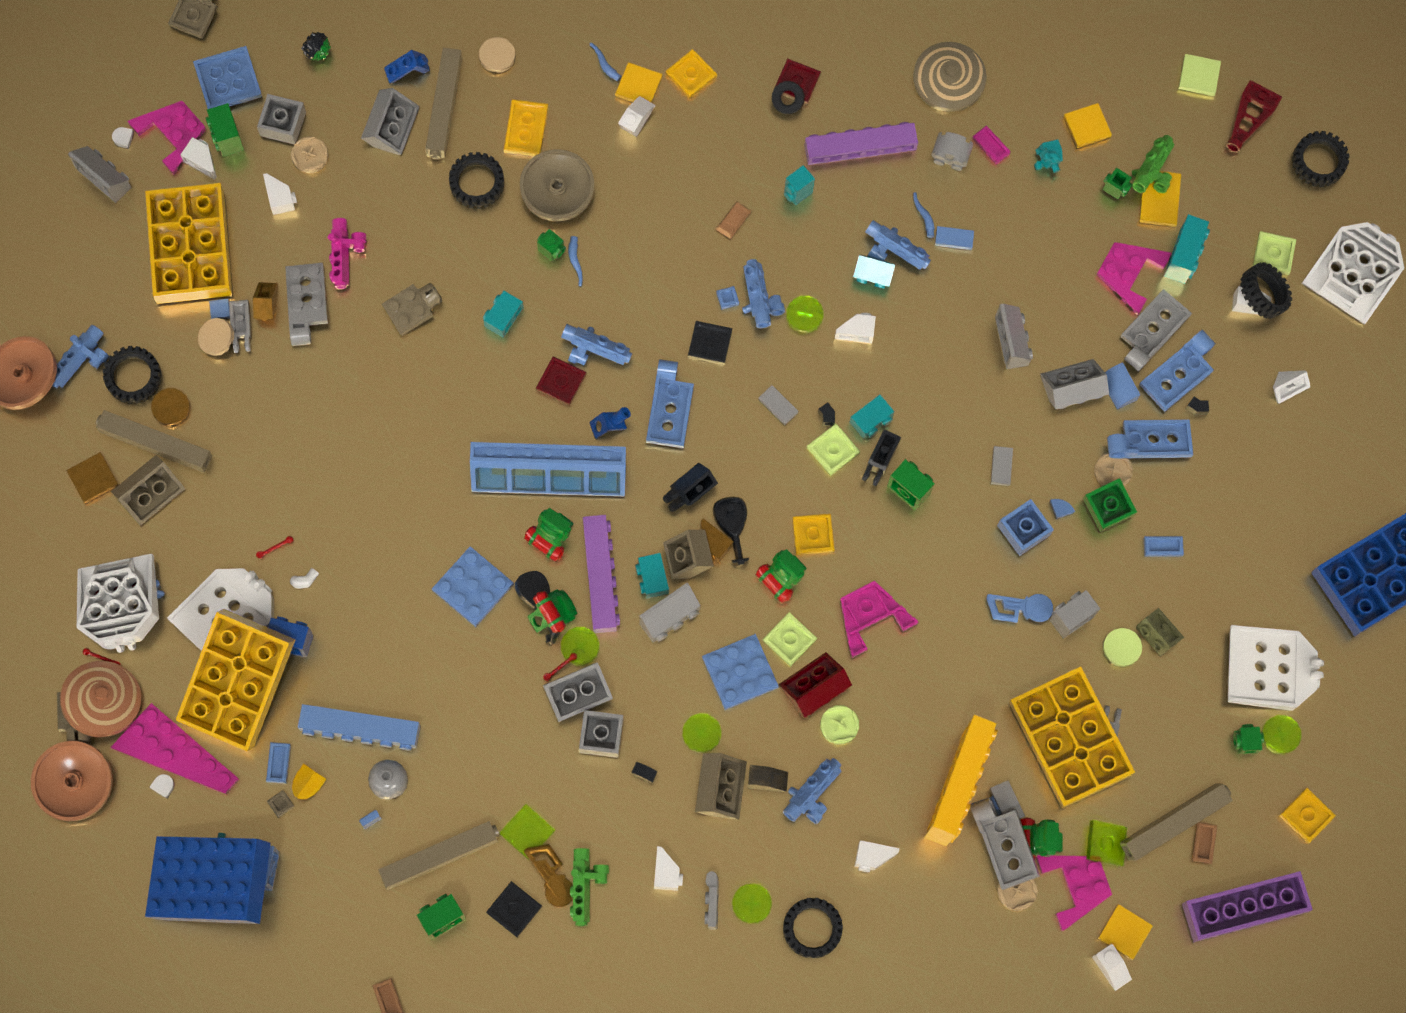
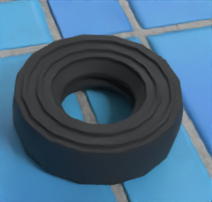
M792 81L779 83L772 92L773 106L783 114L796 113L804 103L805 95L803 89ZM787 90L792 91L795 95V100L790 105H785L781 100L782 93Z

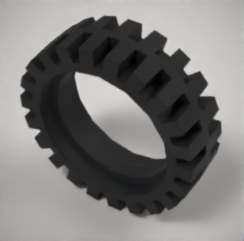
M1314 131L1313 134L1309 133L1306 137L1304 136L1293 152L1292 161L1294 162L1292 165L1293 168H1296V175L1300 174L1299 178L1301 180L1306 179L1305 183L1309 184L1311 182L1312 186L1315 187L1318 184L1319 187H1324L1325 185L1330 186L1332 183H1336L1345 173L1350 157L1349 153H1347V146L1344 147V141H1338L1340 137L1336 135L1334 138L1332 137L1333 133L1329 132L1327 135L1326 131H1321L1320 133ZM1312 144L1328 146L1335 152L1338 158L1337 168L1329 174L1313 172L1304 162L1303 154L1305 149Z
M470 152L468 153L469 156L464 154L461 156V159L458 158L456 160V164L452 165L449 172V185L452 194L459 203L462 202L464 206L469 205V208L476 206L477 209H481L483 205L488 207L489 203H495V199L498 200L500 193L502 194L503 170L499 162L495 161L492 156L488 157L486 153L481 155L480 152H476L473 155ZM473 165L486 166L494 174V186L484 195L473 196L466 194L460 188L458 182L459 176L464 169Z
M1260 262L1245 271L1240 279L1242 281L1240 287L1243 288L1241 290L1242 294L1246 295L1244 296L1245 301H1249V307L1253 306L1252 310L1254 312L1258 311L1259 316L1272 319L1289 309L1292 304V292L1288 290L1290 286L1285 283L1287 281L1286 278L1281 277L1283 274L1277 272L1276 267L1272 268V265L1266 262ZM1258 277L1269 285L1275 298V304L1270 302L1261 292L1258 285Z
M128 346L127 349L122 347L120 348L121 351H114V355L108 357L109 361L105 362V369H103V380L111 395L123 403L128 402V404H133V402L138 404L141 403V400L146 401L148 400L147 397H152L154 395L153 392H157L159 389L158 385L161 384L160 378L162 377L156 358L146 349H141L138 346L135 348ZM130 358L144 360L151 370L148 383L142 389L134 392L121 390L114 381V372L117 366Z
M806 898L795 903L787 912L783 924L784 937L789 947L796 954L805 958H820L832 952L840 942L843 931L842 919L838 910L831 903L819 898ZM810 908L819 909L826 913L833 927L829 941L823 946L816 948L806 947L801 944L795 937L793 930L794 920L797 915L803 910Z

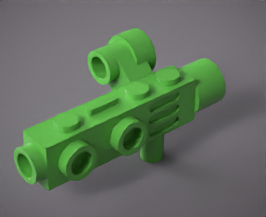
M1169 135L1157 138L1153 143L1154 146L1151 151L1146 154V159L1140 169L1132 170L1133 177H1136L1132 184L1135 191L1144 193L1149 184L1154 181L1153 187L1157 192H1167L1172 176L1167 172L1161 173L1159 171L1175 145L1172 137Z
M586 848L574 849L573 870L571 871L573 886L570 887L573 906L570 907V916L573 918L575 926H587V922H590V880H595V884H607V874H609V865H593V870L590 869V849Z

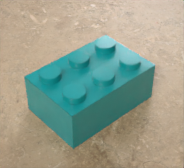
M1187 215L1180 228L1164 277L1183 284L1186 283L1188 278L1192 279L1199 264L1198 259L1205 247L1204 242L1207 240L1210 229L1207 228L1209 221Z

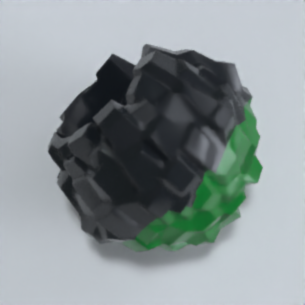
M312 32L303 43L301 49L307 59L318 61L327 57L331 46L328 37L324 33Z

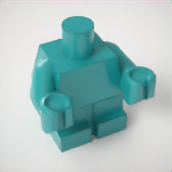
M1059 140L1042 143L1035 150L1036 154L1041 158V161H1037L1034 164L1035 169L1040 170L1045 167L1046 169L1052 168L1053 173L1059 172V164L1063 161Z

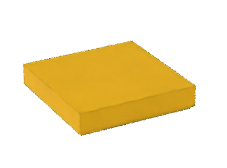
M693 49L666 70V75L689 98L693 97L717 77V73Z
M628 62L615 96L630 102H634L641 96L652 103L661 82L662 74Z
M1099 103L1064 114V119L1077 148L1111 138L1112 136Z
M831 514L792 517L796 555L831 553L835 551Z
M1306 788L1279 816L1309 844L1336 815Z
M1118 904L1097 939L1108 946L1113 944L1119 953L1133 960L1153 925Z

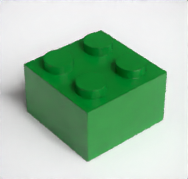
M226 103L207 109L208 117L205 118L217 152L221 151L222 156L226 157L244 151L229 104Z
M905 459L890 475L887 487L917 510L929 497L935 483L928 474L920 472L914 462H908Z
M1120 478L1083 497L1100 532L1133 517L1137 513Z
M452 894L440 896L436 899L437 903L432 906L429 904L419 909L420 913L416 915L431 940L466 920Z

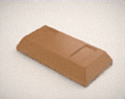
M736 201L715 230L731 239L752 211Z
M1203 822L1197 823L1192 861L1212 864L1217 825Z
M392 978L372 985L382 1013H403Z

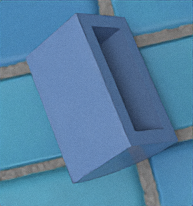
M1123 362L1105 372L1107 374L1109 396L1117 410L1138 400L1140 393Z

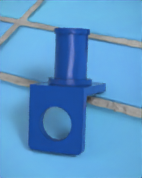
M622 407L617 412H602L591 420L590 426L594 437L599 438L608 431L625 430L627 427L624 420L631 416L629 409ZM598 421L602 425L600 432L596 428V424Z

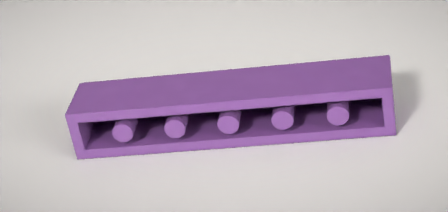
M902 122L893 126L886 124L878 128L866 127L857 131L850 129L842 133L829 132L826 135L820 136L813 134L805 138L804 146L808 165L914 151L917 150L918 139L915 124Z
M606 515L583 517L593 633L616 632V626L620 625L619 614H615V607H618V597L613 595V588L617 587L616 576L611 574V569H615L614 557L610 558L609 551L613 550L612 539H608V532H611L610 520L606 521Z

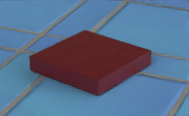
M787 58L775 87L784 81H792L798 84L803 89L805 95L803 104L807 105L821 75V71ZM787 90L782 93L783 96L795 100V95L792 91Z
M553 356L537 384L536 390L570 406L587 372Z

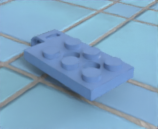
M1201 330L1177 353L1142 380L1139 385L1164 412L1167 411L1214 371L1202 356L1210 351L1216 343L1204 330ZM1175 371H1183L1185 377L1182 379L1176 377ZM1161 383H1170L1171 389H1163Z
M659 359L646 443L684 449L694 384L676 381L678 362ZM667 405H674L676 411L668 413L665 410ZM669 422L673 425V428L670 431H666L662 428V425Z
M1190 419L1124 420V434H1113L1107 437L1109 457L1114 459L1185 458L1193 456ZM1173 435L1177 441L1174 443L1170 442L1167 436ZM1148 436H1156L1158 442L1152 443L1148 439Z

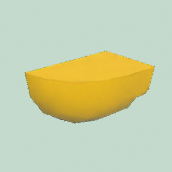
M303 763L293 779L292 791L294 796L298 799L310 798L321 788L326 778Z

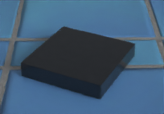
M696 321L688 358L725 365L733 328Z
M511 881L486 913L518 938L543 906Z

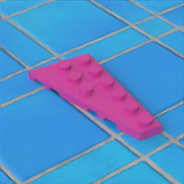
M152 703L110 747L223 794H227L239 781L232 772Z

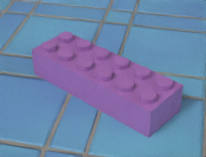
M1301 871L1182 903L1193 943L1301 915L1313 910Z

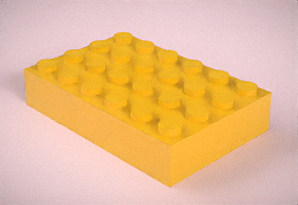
M221 183L145 191L152 289L156 303L162 304L233 296L225 197Z
M222 609L216 612L176 721L242 750L249 751L256 744L296 639L229 610Z
M1078 667L1010 700L1009 705L1062 809L1134 775L1135 771L1082 667Z
M973 715L964 729L925 834V839L947 847L950 842L953 843L956 837L960 835L964 825L962 820L967 816L971 806L968 803L974 797L977 790V785L975 784L982 776L984 770L983 763L989 757L991 751L989 747L995 740L998 732L995 729L997 723Z

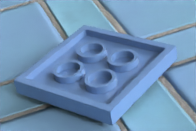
M246 46L193 61L208 109L226 103L230 107L262 97Z
M470 546L435 584L432 591L476 627L510 590L514 582Z
M756 634L702 656L724 710L779 688Z

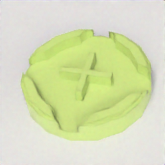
M1114 629L1103 642L1104 656L1115 666H1130L1138 660L1142 653L1141 640L1130 629Z
M836 705L829 708L823 714L820 721V730L829 742L836 745H844L856 737L859 730V719L853 710L844 705Z

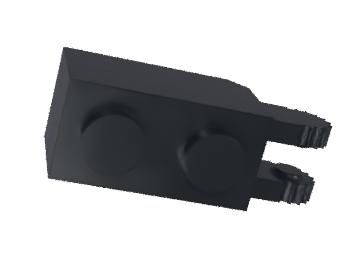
M883 430L868 461L862 480L866 481L870 476V472L873 471L877 473L873 480V485H878L901 440L900 436L888 430Z
M697 463L670 486L671 490L664 495L663 500L665 503L672 501L668 508L674 512L684 504L687 506L693 505L715 487L718 482L710 469L701 463Z

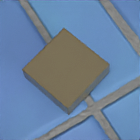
M284 790L267 801L278 818L295 807Z

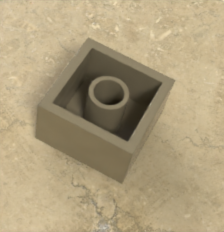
M686 530L663 542L672 579H690L714 567L705 530Z

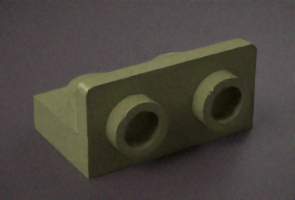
M1159 608L1136 626L1138 631L1160 656L1164 655L1184 638Z

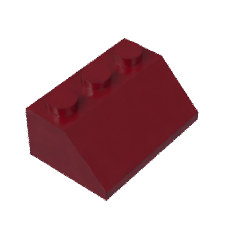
M825 652L781 682L779 686L794 708L805 718L824 704L830 702L840 693H843L852 686V683L845 669Z

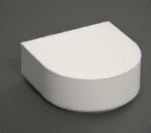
M124 127L117 128L112 133V139L117 146L129 149L134 131Z
M162 774L155 778L150 788L167 799L174 789V781L170 776Z

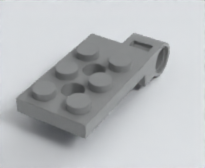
M323 263L285 266L289 331L292 346L311 344L310 325L328 324ZM303 280L311 281L307 286L301 285ZM305 296L312 297L309 302L302 301Z
M1163 289L1121 334L1120 337L1133 347L1124 360L1139 372L1192 313ZM1166 311L1169 313L1170 318L1163 319L1160 313ZM1154 324L1158 327V331L1151 332L1148 326Z
M990 798L972 804V814L980 833H982L1001 889L1005 890L1040 877L1017 811L1014 810L998 816ZM1005 840H1010L1013 844L1012 849L1009 851H1005L1002 847ZM1012 859L1019 861V867L1016 870H1012L1009 867V862Z

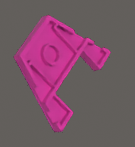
M183 101L127 121L138 136L155 125L176 148L175 151L162 160L163 164L173 175L176 174L177 168L183 162L180 154L192 137L199 140L206 130L204 124Z
M1114 242L1097 276L1112 291H1115L1122 298L1121 300L1133 309L1135 314L1139 315L1147 299L1131 291L1130 288L1145 261L1163 270L1172 253Z
M875 581L840 598L851 658L868 650L859 632L893 615L902 632L919 623L915 617H912L902 605L900 606Z
M1036 856L1041 874L1059 868L1062 869L1074 908L1055 914L1061 931L1067 929L1112 895L1099 856Z

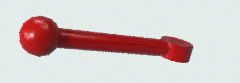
M288 536L286 537V540L274 545L273 547L263 552L258 551L256 553V557L258 559H263L264 555L268 554L269 552L285 545L286 543H292L293 537Z
M88 648L82 651L85 656L90 655L103 661L121 664L118 661L91 652Z
M571 653L570 657L550 673H545L543 676L544 680L550 681L556 672L570 661L576 660L577 654Z

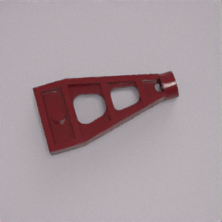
M1250 80L1240 97L1231 138L1228 140L1226 147L1232 152H1239L1243 144L1273 115L1282 96ZM1249 102L1263 109V112L1255 118L1246 112ZM1242 119L1253 124L1249 131L1239 128Z

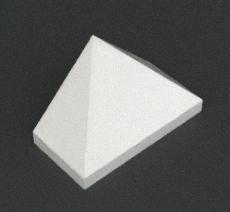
M1305 370L1278 372L1273 386L1277 403L1280 404L1310 388V382Z

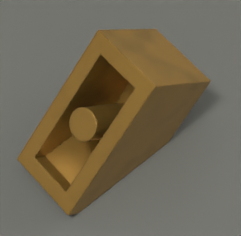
M258 283L253 296L254 319L262 321L273 319L276 311L277 283Z
M703 518L700 524L701 530L706 532L712 561H716L719 564L733 547V541Z

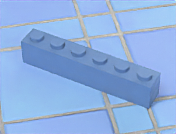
M304 704L301 707L298 729L304 735L314 736V733L322 734L321 737L333 739L334 736L341 737V740L353 742V739L361 740L360 743L372 745V742L380 743V746L388 748L396 745L400 746L399 749L411 751V748H417L421 726L416 721Z

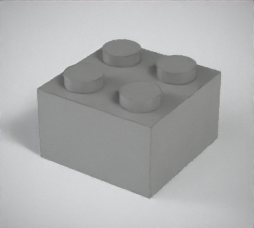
M267 94L257 125L260 136L295 144L306 114L304 103Z
M1087 590L1083 593L1078 591L1070 597L1067 604L1062 602L1055 608L1050 622L1064 639L1093 619L1099 612L1100 607Z
M584 710L579 753L619 758L623 715Z

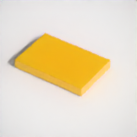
M512 99L504 144L505 153L536 156L541 153L548 104Z
M1167 172L1172 176V180L1166 193L1157 192L1153 187L1154 181L1149 184L1146 191L1141 195L1139 223L1170 227L1177 226L1181 174Z

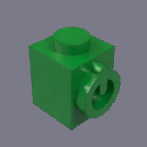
M1116 167L1112 174L1108 173L1105 177L1103 190L1117 200L1120 196L1125 197L1132 187L1130 182L1132 177Z
M550 229L546 233H541L537 239L538 251L551 261L559 259L566 250L563 239Z
M1253 724L1241 725L1242 728L1234 731L1233 744L1239 754H1254L1262 751L1264 735L1263 732H1260V727H1254Z

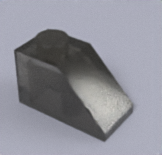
M750 765L747 788L787 792L788 772L767 766Z

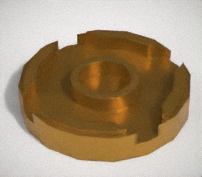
M166 388L154 396L151 402V410L154 418L159 423L171 426L180 424L187 418L190 412V404L187 396L182 391L176 388Z

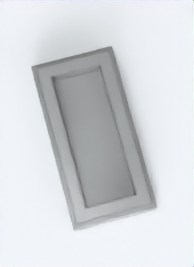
M770 386L758 398L784 425L799 412L773 386Z
M994 446L991 484L1010 486L1013 448Z
M1008 780L990 788L1002 815L1016 810L1019 819L1025 817Z

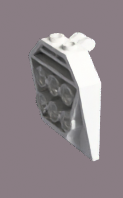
M1368 222L1341 227L1302 282L1304 286H1307L1345 311L1363 325L1366 324L1404 270L1399 242L1396 241L1393 235L1380 231V227L1376 224H1369ZM1345 246H1348L1352 249L1351 254H1348L1344 251ZM1359 257H1366L1368 263H1361ZM1332 264L1338 265L1339 268H1340V271H1338V272L1333 271V270L1331 269V265H1332ZM1375 267H1381L1384 270V274H1378ZM1347 275H1353L1355 282L1348 281ZM1363 285L1370 286L1371 292H1365Z
M147 554L78 569L77 629L105 649L116 648L117 652L121 653L124 652V645H127L129 650H135L136 642L142 641L159 619L154 555Z
M244 568L216 569L167 619L202 651L216 612L226 609L245 618L253 616L254 622L268 627L270 619L274 618V598L271 594L272 590L265 584L263 579L258 578L254 571L250 570L247 572ZM222 590L226 591V595L224 597H217L218 592ZM235 603H239V609L236 611H232L231 606ZM209 607L207 614H200L202 608Z
M1231 625L1228 702L1293 711L1319 688L1320 678L1324 677V673L1317 671V669L1319 670L1324 665V661L1318 658V651L1299 631ZM1260 645L1263 648V653L1258 652L1255 646ZM1279 647H1283L1286 650V655L1279 652ZM1255 664H1260L1263 671H1257ZM1278 666H1283L1286 674H1282L1278 670ZM1254 684H1261L1262 691L1257 690ZM1278 685L1284 686L1285 693L1278 690Z

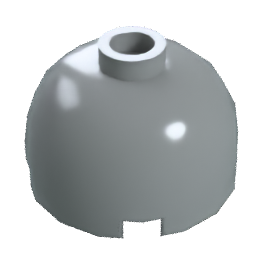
M382 760L376 763L370 770L368 777L369 787L374 795L380 799L391 800L399 797L407 788V772L397 761Z

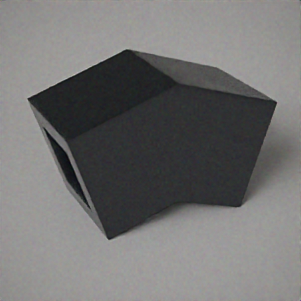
M1194 396L1185 409L1194 415H1207L1209 413V400H1199Z
M827 402L818 409V413L822 417V426H833L835 424V411Z
M636 761L631 773L651 783L658 771Z

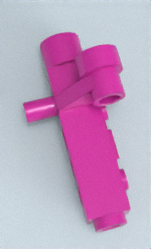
M335 218L332 220V230L328 235L332 253L329 255L332 271H330L329 276L336 289H345L349 285V248L357 253L364 252L366 234L355 232L351 234V239L348 238L347 219Z

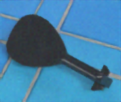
M734 496L725 497L714 503L713 516L720 529L732 538L736 560L731 562L742 565L749 561V558H743L739 539L747 520V506L742 498Z
M530 571L517 578L515 591L524 603L536 610L537 607L533 600L534 596L541 591H546L547 594L550 593V586L546 577L541 572ZM547 627L550 634L546 635L545 642L546 644L549 643V645L555 644L561 632L553 633Z

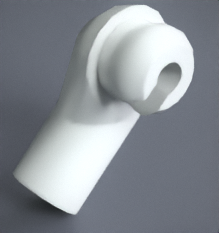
M311 568L306 576H292L290 584L297 589L308 588L319 573Z

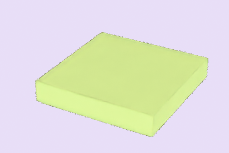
M1185 54L1178 89L1215 96L1221 61Z
M1260 231L1253 266L1260 262H1266L1271 264L1272 268L1276 267L1277 272L1289 275L1296 239Z
M834 424L807 445V449L830 476L860 454L859 449L837 424Z
M789 612L762 641L791 667L817 640V637Z

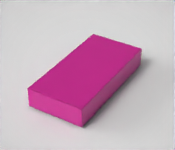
M987 125L972 137L976 144L996 165L1011 153Z

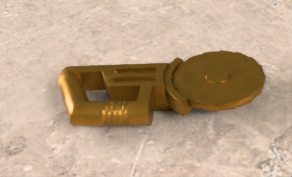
M550 844L529 847L523 850L545 882L543 887H546L545 896L547 901L556 907L568 905L573 900L570 895V887L573 885L565 878L566 875H556L554 872L563 863ZM546 853L555 866L551 868L546 859L536 861L532 855Z

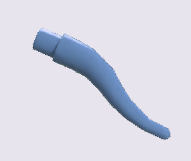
M590 43V46L598 55L602 70L610 78L618 82L622 76L608 64L601 50L593 43Z
M914 192L915 206L924 219L927 238H933L935 230L933 219L930 213L920 204L917 199V193Z
M571 236L570 243L568 244V255L577 271L578 285L582 286V270L577 257L578 237Z

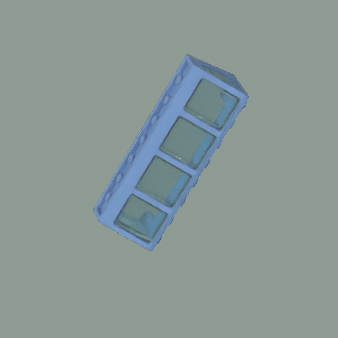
M471 442V491L625 497L626 447Z

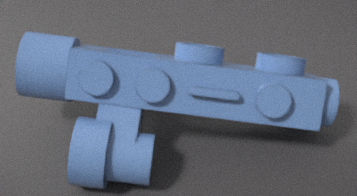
M873 220L865 233L874 238L873 240L879 243V245L875 244L867 255L868 257L884 261L888 256L885 252L889 249L919 270L921 268L926 269L931 261L929 259L930 255L923 248L916 247L908 238L899 236L897 234L898 229L895 227L890 230Z
M751 259L746 262L747 265L743 266L750 304L743 307L742 310L744 314L752 312L757 328H766L771 325L769 314L772 316L782 315L785 313V307L780 295H773L768 299L762 264L757 262L756 259Z
M566 324L561 338L578 346L577 348L573 347L568 359L569 362L585 365L589 356L585 353L588 350L621 365H624V362L629 363L632 353L629 352L630 348L626 347L623 343H616L604 335L594 334L595 330L593 327H588L585 330Z
M91 325L79 338L76 335L70 337L73 345L63 354L62 359L57 364V373L52 385L56 389L59 386L63 388L87 357L90 359L89 363L96 369L108 360L109 355L98 347L94 350L98 345L97 342L104 335L99 328Z
M834 758L831 760L826 759L799 790L790 787L788 793L793 797L789 800L788 806L783 810V814L789 820L795 822L802 813H805L810 821L818 824L823 818L822 815L827 811V807L823 803H816L815 801L842 772L840 769L841 764Z

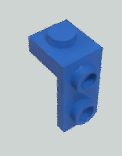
M410 50L384 67L389 83L396 82L413 70L424 74L430 71L427 57L414 50Z

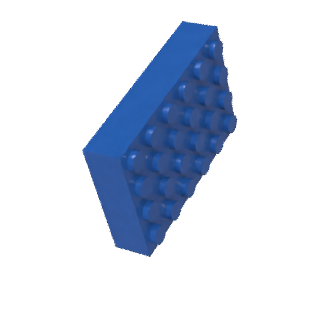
M1406 513L1327 560L1311 572L1354 637L1406 606Z
M157 836L145 917L168 921L260 924L271 843L253 838Z

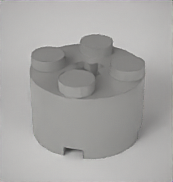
M942 132L938 133L931 154L934 158V163L941 166L944 163L952 165V169L961 171L963 167L967 166L973 142L967 143L966 138L959 134L946 132L945 135H942Z

